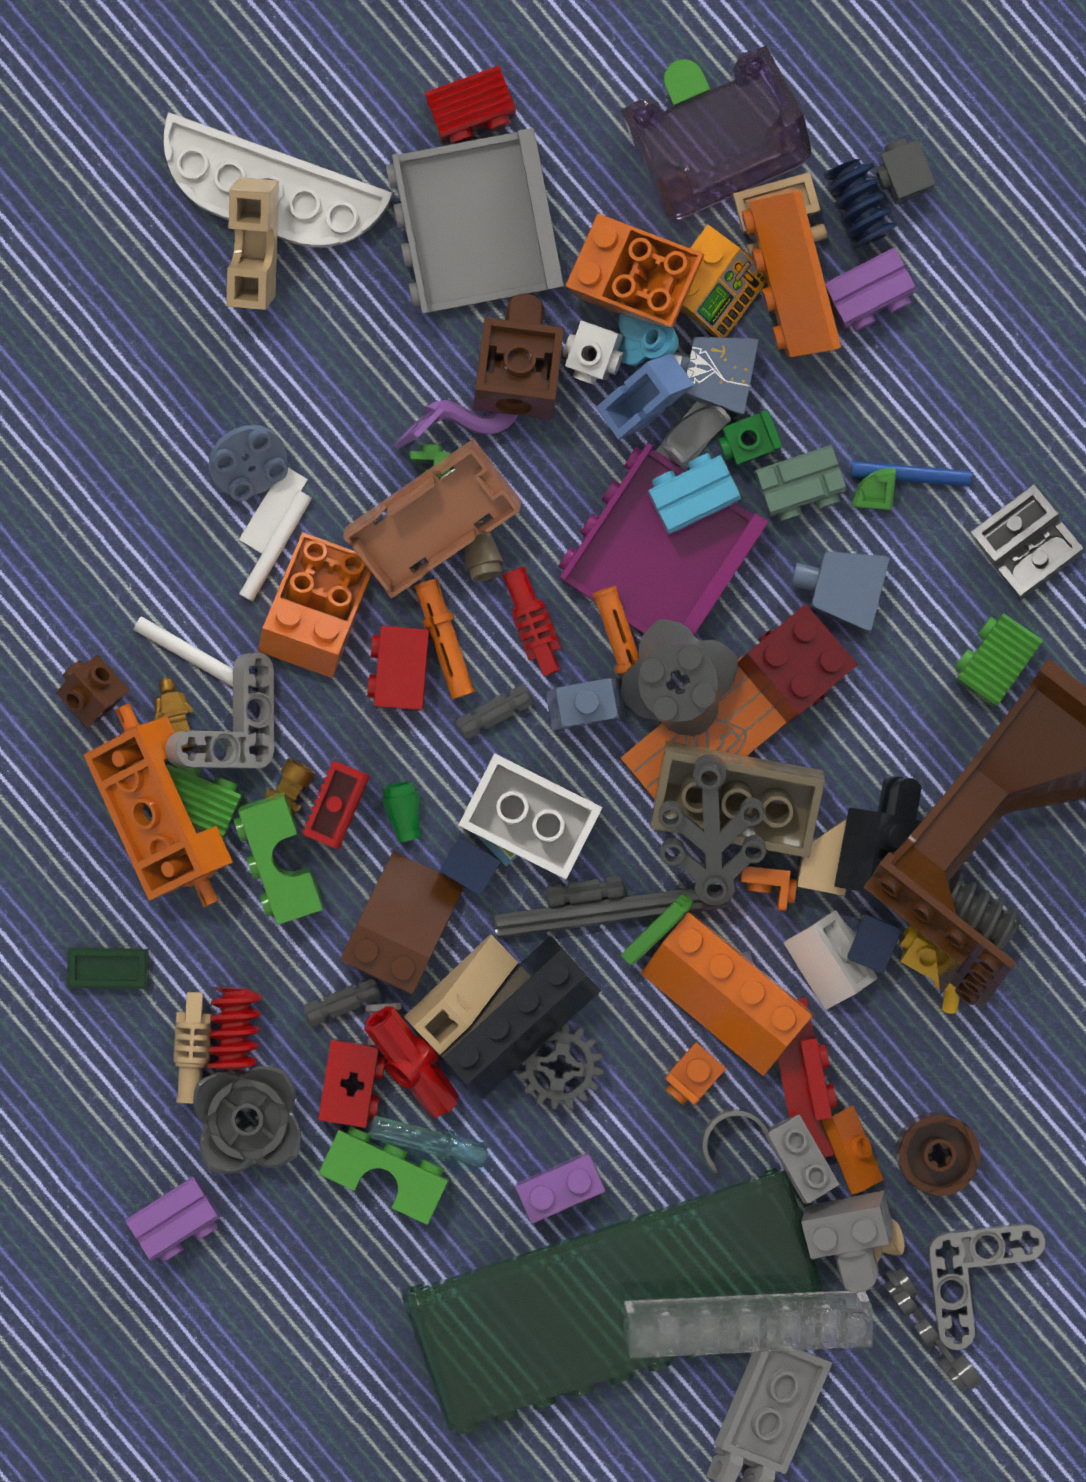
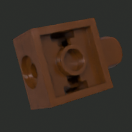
M527 293L512 297L507 305L505 320L484 317L473 410L552 420L564 327L543 325L544 307L542 301L536 296Z

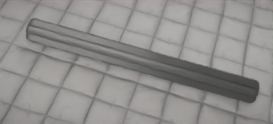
M720 884L708 886V889L717 892L722 889V886ZM695 888L498 914L494 916V927L496 936L498 938L659 917L683 892L693 901V906L688 912L726 908L730 906L731 899L722 905H709L699 899Z

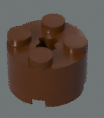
M931 1112L919 1115L912 1119L899 1133L896 1143V1161L899 1170L909 1183L924 1193L935 1196H947L961 1191L969 1184L980 1163V1147L975 1134L965 1123L949 1114ZM938 1144L943 1149H947V1153L942 1155V1162L939 1164L934 1159L928 1158V1154L933 1152V1145Z

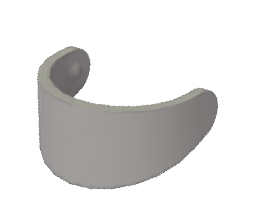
M710 405L698 409L682 419L668 432L663 440L662 447L681 466L728 424L731 419L720 406Z
M741 1109L726 1110L714 1116L705 1127L702 1135L703 1155L715 1175L719 1171L716 1168V1164L711 1161L707 1149L710 1132L717 1123L727 1117L745 1116L757 1122L761 1127V1131L766 1135L769 1132L768 1129L751 1112Z

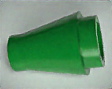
M405 781L382 787L384 796L380 799L395 831L397 842H406L420 838L419 790H415L414 782Z

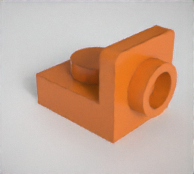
M747 866L740 873L739 881L748 883V891L771 893L772 885L779 886L777 910L786 911L787 903L795 902L797 880L790 879L791 871Z
M695 1042L664 1077L670 1083L665 1090L682 1105L688 1100L696 1105L726 1068Z

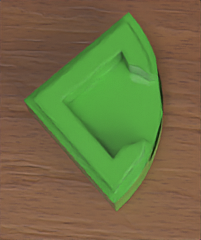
M885 468L866 476L855 489L852 497V507L892 510L896 469Z

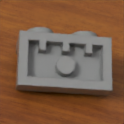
M800 1114L781 1120L769 1128L770 1131L766 1134V1138L803 1203H811L840 1185Z

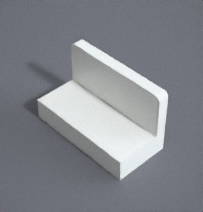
M836 910L784 942L785 947L824 1009H829L855 995L878 979L872 969L847 958L854 938Z

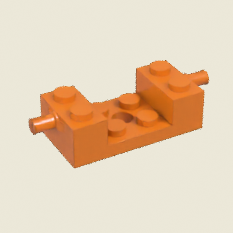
M130 703L115 709L114 711L117 713L125 732L85 753L83 756L148 900H153L182 887L195 886L203 907L219 901L209 879L217 870L233 863L217 826L196 833L165 765V762L168 761L165 750L166 742L174 734L168 717L165 716L139 725ZM145 804L148 805L152 812V821L148 820L144 814L143 807Z

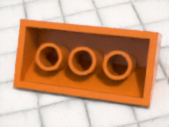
M791 187L745 200L747 210L741 211L747 234L754 233L758 247L752 250V256L757 273L764 272L768 287L762 288V295L767 311L774 310L778 326L772 327L777 350L784 349L787 356L796 357L841 348L801 190Z
M688 912L641 972L645 978L763 1076L815 1015L693 912Z

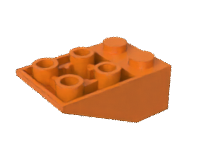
M597 213L565 286L578 299L618 314L673 328L705 255Z
M302 532L263 625L258 652L333 678L372 572L359 555L351 549Z

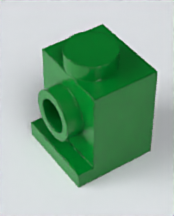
M768 409L723 427L721 431L724 437L718 439L725 460L733 459L735 467L778 452L782 448ZM745 432H752L756 436L755 444L751 446L743 444L741 435Z

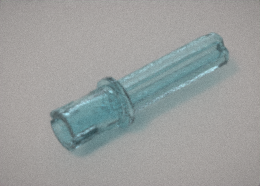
M379 1116L373 1117L369 1127V1135L372 1139L441 1156V1161L447 1162L450 1159L482 1168L488 1153V1143L456 1136L455 1132L451 1130L445 1134Z

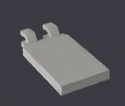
M761 1333L714 1443L716 1446L715 1452L718 1454L713 1457L706 1476L716 1480L715 1482H735L743 1464L750 1467L745 1469L741 1482H774L776 1471L786 1475L832 1362Z

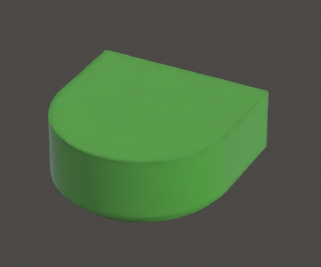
M681 59L673 62L667 68L664 75V87L673 107L710 92L706 78L701 68L695 62Z

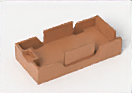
M473 438L347 525L343 538L348 544L353 546L355 552L392 599L423 578L429 570H432L473 542L477 535L490 532L518 513L521 507V499ZM445 471H447V474H445L441 478L438 476V474H442ZM387 508V514L383 515V517L380 520L375 522V520ZM490 513L491 517L478 525L477 521ZM424 557L427 559V561L422 563L417 568L413 567L414 564H416Z

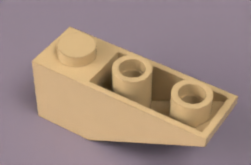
M490 934L404 1017L441 1055L470 1027L518 962Z

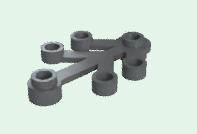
M706 754L696 760L693 770L694 781L702 788L704 829L683 812L682 806L675 801L664 802L659 808L658 816L662 826L670 829L676 828L705 853L706 867L685 851L683 842L677 838L665 840L662 843L660 855L665 864L670 866L678 865L696 880L695 891L701 901L709 905H722L728 902L735 892L734 879L750 863H758L765 857V841L759 836L751 835L743 840L741 850L722 866V852L748 826H755L761 823L764 818V806L756 798L744 800L740 805V811L720 830L718 788L725 781L726 766L720 757ZM706 771H712L717 777L714 780H706L702 777V774ZM749 807H754L759 810V813L751 817L746 815L744 811ZM674 810L678 816L675 819H668L664 816V812ZM749 845H757L761 850L758 853L752 854L746 848ZM670 847H675L680 853L677 856H670L666 853V850ZM712 883H718L722 886V889L714 892L710 891L708 886Z
M901 1267L893 1273L890 1270L885 1274L889 1281L884 1284V1287L907 1317L912 1313L919 1321L914 1326L916 1332L929 1350L935 1345L939 1348L942 1355L937 1358V1361L959 1391L962 1392L966 1388L971 1391L981 1384L983 1380L965 1355L955 1360L933 1327L919 1311L912 1300L919 1295V1292Z

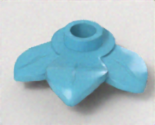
M620 314L618 325L620 332L625 336L618 350L623 352L622 363L629 366H637L648 358L653 360L669 353L674 355L679 344L674 328Z

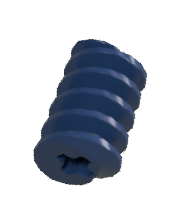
M860 159L840 164L823 174L826 180H837L829 187L830 194L842 195L835 202L836 209H849L841 217V221L843 224H855L847 231L848 238L860 239L853 246V249L886 237L898 226L897 222L884 223L883 219L892 211L891 207L878 208L877 204L886 197L885 192L872 193L871 189L880 180L879 178H866V174L874 165L873 163L861 164Z

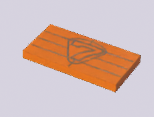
M738 666L735 681L731 688L720 698L718 715L714 723L705 732L694 736L677 734L661 723L620 757V759L655 800L665 741L748 756L787 722Z

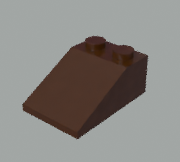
M393 851L340 961L410 994H414L464 886L439 872Z

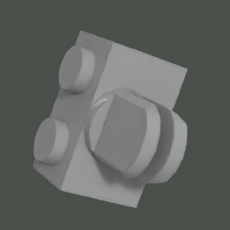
M878 1191L807 1205L801 1224L810 1258L816 1259L834 1255L843 1286L852 1292L869 1290L875 1284L879 1272L873 1247L890 1244L894 1229L885 1192Z

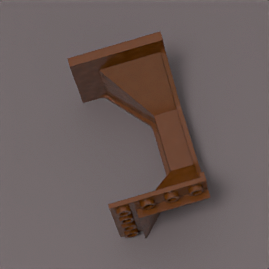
M1050 658L1041 667L1032 683L970 764L908 839L893 854L889 852L884 857L873 876L863 886L864 889L935 944L940 995L951 983L956 987L955 992L963 1001L970 1005H975L976 1003L981 1008L993 996L1016 962L957 916L948 882L1005 814L1086 799V687Z

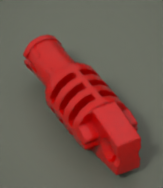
M520 567L503 574L502 578L506 583L515 607L511 610V616L528 661L536 658L545 677L559 672L561 669L554 651L561 649V645L545 603L541 599L537 600L526 567Z

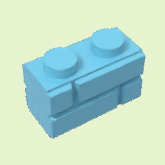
M706 453L687 463L690 470L678 476H675L673 470L652 480L654 487L649 489L647 494L668 536L741 500L740 493L721 455L712 459L710 454Z

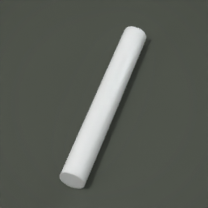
M298 490L240 591V595L252 602L254 601L312 500L310 496Z
M141 616L133 629L134 631L233 687V668Z

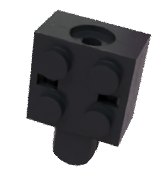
M889 776L883 781L877 812L856 808L848 809L834 887L871 894L863 886L873 876L879 863L889 852L893 854L922 822L916 820L922 790L917 780L908 777Z

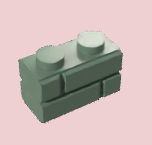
M832 445L757 469L754 472L768 517L778 516L780 522L803 515L801 507L816 503L818 509L841 502L839 495L847 490Z

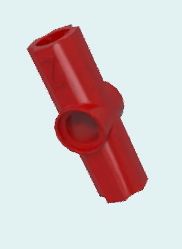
M385 1006L383 1009L375 1011L366 1020L364 1030L387 1059L385 1067L390 1076L398 1084L411 1091L429 1117L438 1118L445 1113H449L458 1104L457 1098L459 1094L436 1063L439 1058L435 1050L425 1040L413 1034L394 1007Z

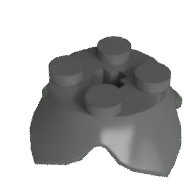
M658 619L644 633L639 644L638 660L627 669L623 676L621 698L637 715L658 720L669 730L677 734L700 735L714 723L718 715L719 700L735 681L738 667L737 656L722 642L713 639H697L691 630L680 622ZM679 670L681 676L684 674L688 675L690 680L685 682L684 689L676 690V686L670 687L668 681L672 679L673 671Z
M258 1066L243 1074L227 1071L217 1072L203 1078L196 1084L193 1106L197 1117L203 1123V1131L200 1137V1153L209 1171L234 1174L242 1172L253 1164H259L267 1168L279 1167L297 1157L300 1149L301 1131L300 1125L293 1113L296 1099L295 1089L284 1070L277 1067ZM241 1109L245 1112L251 1109L257 1112L256 1119L259 1120L257 1127L250 1125L244 1129L240 1126L239 1122L242 1118L238 1117Z

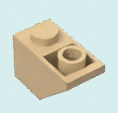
M846 819L812 841L809 858L801 857L796 887L845 896L846 889L834 887Z

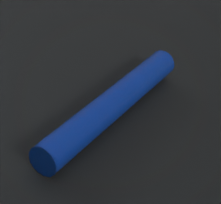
M852 461L851 477L865 478L875 471L895 468V481L970 487L971 471L859 461Z

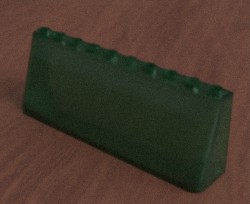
M783 1166L764 1171L765 1174L758 1176V1180L753 1176L747 1178L746 1181L454 1277L433 1281L432 1287H429V1285L423 1286L421 1283L403 1289L402 1300L447 1430L456 1429L458 1435L466 1434L479 1429L480 1421L494 1417L496 1422H502L518 1416L517 1409L531 1404L534 1410L542 1409L557 1403L556 1396L571 1392L572 1397L585 1395L595 1390L593 1384L609 1379L610 1385L618 1384L633 1378L632 1371L647 1367L648 1372L661 1370L671 1365V1358L685 1354L687 1360L708 1354V1346L723 1342L725 1347H730L747 1341V1333L761 1329L763 1334H770L786 1327L784 1321L800 1317L801 1322H806L823 1316L822 1308L828 1306L829 1302L816 1261L810 1258L801 1224V1213L790 1179Z

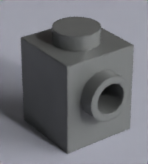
M903 138L884 147L885 153L880 155L878 160L880 166L875 167V172L880 180L881 188L883 190L889 188L895 205L933 190L936 183L919 140L908 143L907 139Z

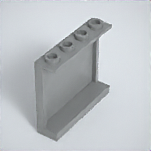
M534 128L392 155L393 164L386 165L390 189L398 187L401 203L394 204L393 206L397 227H406L409 243L401 244L405 268L412 266L414 268L416 282L409 283L413 307L421 306L422 314L564 286Z

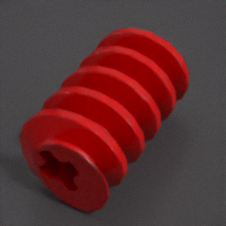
M212 987V989L223 993V997L211 1000V1005L222 1009V1013L210 1016V1021L221 1025V1029L209 1032V1037L220 1041V1045L208 1048V1053L219 1057V1060L207 1064V1068L246 1070L248 1067L257 1065L258 1059L248 1055L247 1052L258 1049L259 1043L249 1039L248 1036L259 1033L260 1027L250 1023L249 1020L260 1017L261 1011L251 1007L250 1004L261 1001L262 995L251 989Z

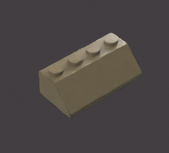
M665 741L652 813L651 829L682 834L676 828H666L659 822V808L666 801L678 802L682 806L683 812L704 829L702 788L695 783L693 770L698 758L706 754H713L720 757L726 766L725 781L718 788L720 830L740 811V805L744 800L756 798L764 806V818L761 823L755 826H748L732 844L742 845L746 837L756 835L765 841L766 850L809 858L825 782L823 770ZM706 771L702 774V777L706 780H714L717 775L712 771ZM749 807L744 812L746 815L753 817L758 815L759 810ZM674 810L664 812V816L668 819H675L678 816ZM749 845V846H748V847H753V848L761 849V848H760L759 846H757V845Z

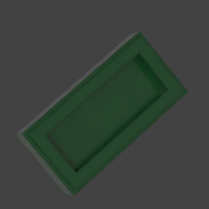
M68 948L67 988L148 989L149 949Z

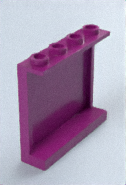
M647 443L643 451L636 447L628 458L624 468L629 470L622 483L620 484L614 480L605 493L602 501L607 506L601 515L597 517L592 514L582 528L580 534L586 538L576 551L570 547L558 565L563 570L560 580L595 603L596 601L592 593L610 586H617V592L629 625L643 634L658 619H668L682 623L695 635L768 524V521L756 513L754 515L735 503L668 536L647 492L654 487L652 480L671 470H673L675 476L686 472V470L652 449L653 446Z

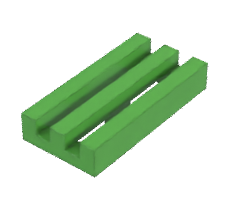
M683 892L625 949L621 956L630 965H634L691 909L693 901Z

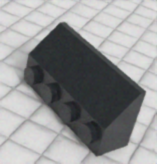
M549 936L511 971L470 1027L441 1056L462 1081L483 1100L597 996L601 990L552 936Z

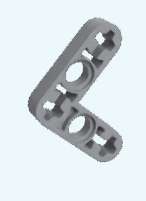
M260 652L246 653L240 655L234 663L233 732H175L167 740L165 748L166 756L170 763L180 768L251 769L265 767L271 762L274 754L273 663L267 655ZM249 666L257 667V675L249 674ZM248 688H258V692L248 693ZM252 699L258 703L260 708V714L256 721H252L247 714V706ZM258 728V733H248V729ZM218 739L224 741L227 748L226 756L221 761L215 757L213 751L214 744ZM182 745H200V753H182ZM250 746L258 748L257 755L250 754Z
M1026 1223L943 1232L931 1239L928 1245V1258L938 1336L946 1347L952 1350L965 1349L972 1343L975 1337L968 1268L1024 1262L1038 1258L1045 1248V1238L1037 1227ZM1028 1231L1029 1236L1037 1239V1244L1030 1246V1252L1024 1253L1022 1247L1014 1246L1009 1247L1011 1255L1004 1256L1005 1243L1001 1236L1002 1233L1009 1232V1241L1022 1239V1232ZM990 1235L996 1239L998 1247L992 1257L982 1258L976 1253L975 1244L981 1236ZM949 1240V1244L952 1247H957V1253L951 1255V1266L953 1269L960 1266V1274L947 1272L940 1276L937 1275L938 1268L946 1270L944 1258L936 1255V1249L942 1248V1241ZM948 1280L958 1281L963 1289L960 1299L955 1302H946L940 1295L942 1284ZM965 1306L966 1313L957 1312L959 1325L967 1327V1333L961 1334L960 1341L954 1342L952 1336L945 1335V1329L952 1328L951 1315L948 1313L942 1316V1309L957 1310Z

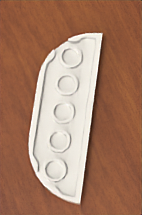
M168 112L164 128V151L171 174L177 185L192 202L218 217L229 220V189L240 177L279 181L277 238L301 246L323 248L344 244L364 234L378 222L392 200V192Z

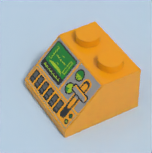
M707 224L690 247L703 253L705 256L680 311L715 337L726 338L767 282L764 272L757 273L754 261L740 247Z

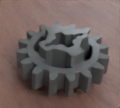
M566 1023L561 1028V1031H557L545 1042L557 1039L556 1047L546 1056L535 1055L538 1051L537 1049L521 1064L526 1065V1070L518 1074V1079H529L530 1084L527 1085L524 1091L528 1094L536 1090L539 1093L536 1101L537 1104L540 1105L548 1098L551 1099L552 1109L556 1110L559 1101L565 1100L567 1107L571 1109L573 1108L574 1097L578 1096L583 1102L588 1100L584 1092L587 1087L597 1090L598 1085L592 1080L593 1075H602L603 1069L595 1067L594 1062L603 1057L602 1053H592L590 1050L596 1043L594 1038L588 1039L585 1042L581 1039L584 1032L583 1028L580 1027L572 1034L569 1033V1025ZM571 1041L582 1049L587 1062L578 1061L570 1052ZM558 1055H564L566 1063L572 1064L573 1067H579V1069L565 1070L562 1077H557L553 1068H549L548 1065H542L541 1062H554L557 1060ZM533 1070L543 1071L551 1081L550 1090L545 1089L537 1081ZM574 1076L584 1077L583 1081L575 1089L564 1092V1086L567 1081Z

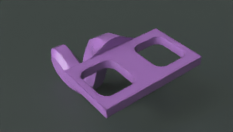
M448 400L436 401L424 408L425 415L419 418L394 446L399 449L417 439L434 421L438 422L442 419H448L473 433L489 435L497 434L507 429L516 420L518 415L492 412L490 415L482 417L457 403Z

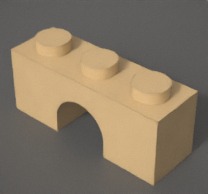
M240 177L229 189L228 229H234L235 245L232 261L227 267L226 306L266 310L275 298L279 181Z

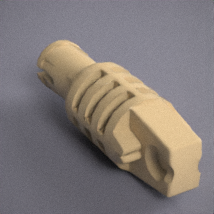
M187 992L186 1013L176 1012L173 1056L175 1066H179L176 1103L193 1104L196 1084L202 1080L203 1068H207V1064H209L210 1053H208V1048H210L211 1042L209 1032H211L212 1021H210V1016L212 1014L203 1013L204 994L201 992Z

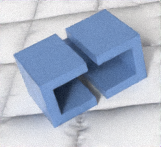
M669 353L646 362L624 382L625 385L618 387L595 408L619 440L646 428L666 410L665 407L672 405L694 384L673 354Z

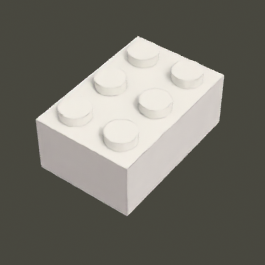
M494 753L459 826L567 879L603 807Z

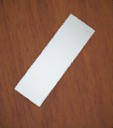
M288 468L286 477L270 487L239 540L258 552L263 553L298 490H302L308 479Z

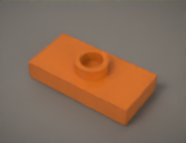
M854 1105L832 1114V1118L822 1120L852 1195L862 1192L884 1180L872 1152L871 1143L865 1135Z

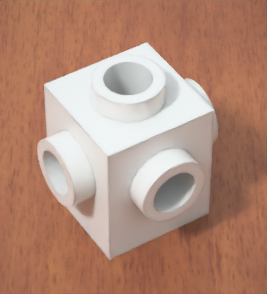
M580 321L576 335H569L563 350V357L567 358L565 366L575 370L572 377L595 385L597 378L608 380L610 373L616 375L623 358V352L618 350L624 335L585 321ZM595 348L597 356L591 361L589 353L591 349Z

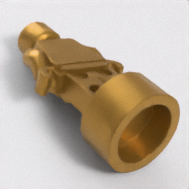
M169 677L162 678V681L158 683L162 695L155 699L154 719L157 720L167 716L174 733L190 731L186 715L187 713L192 714L193 708L189 705L184 693L174 692L176 688L173 679H169ZM182 745L183 753L198 748V746Z
M288 758L280 771L283 777L276 791L270 790V787H268L264 798L285 791L289 806L294 815L301 808V804L297 805L295 802L303 787H309L316 773L306 765Z

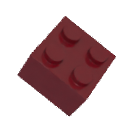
M806 604L774 631L768 630L758 639L760 643L738 661V666L788 724L810 705L816 706L828 696L825 692L858 665Z

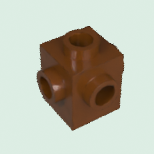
M96 655L85 664L78 660L62 675L66 681L56 694L89 728L112 711L128 693L129 689L112 669Z

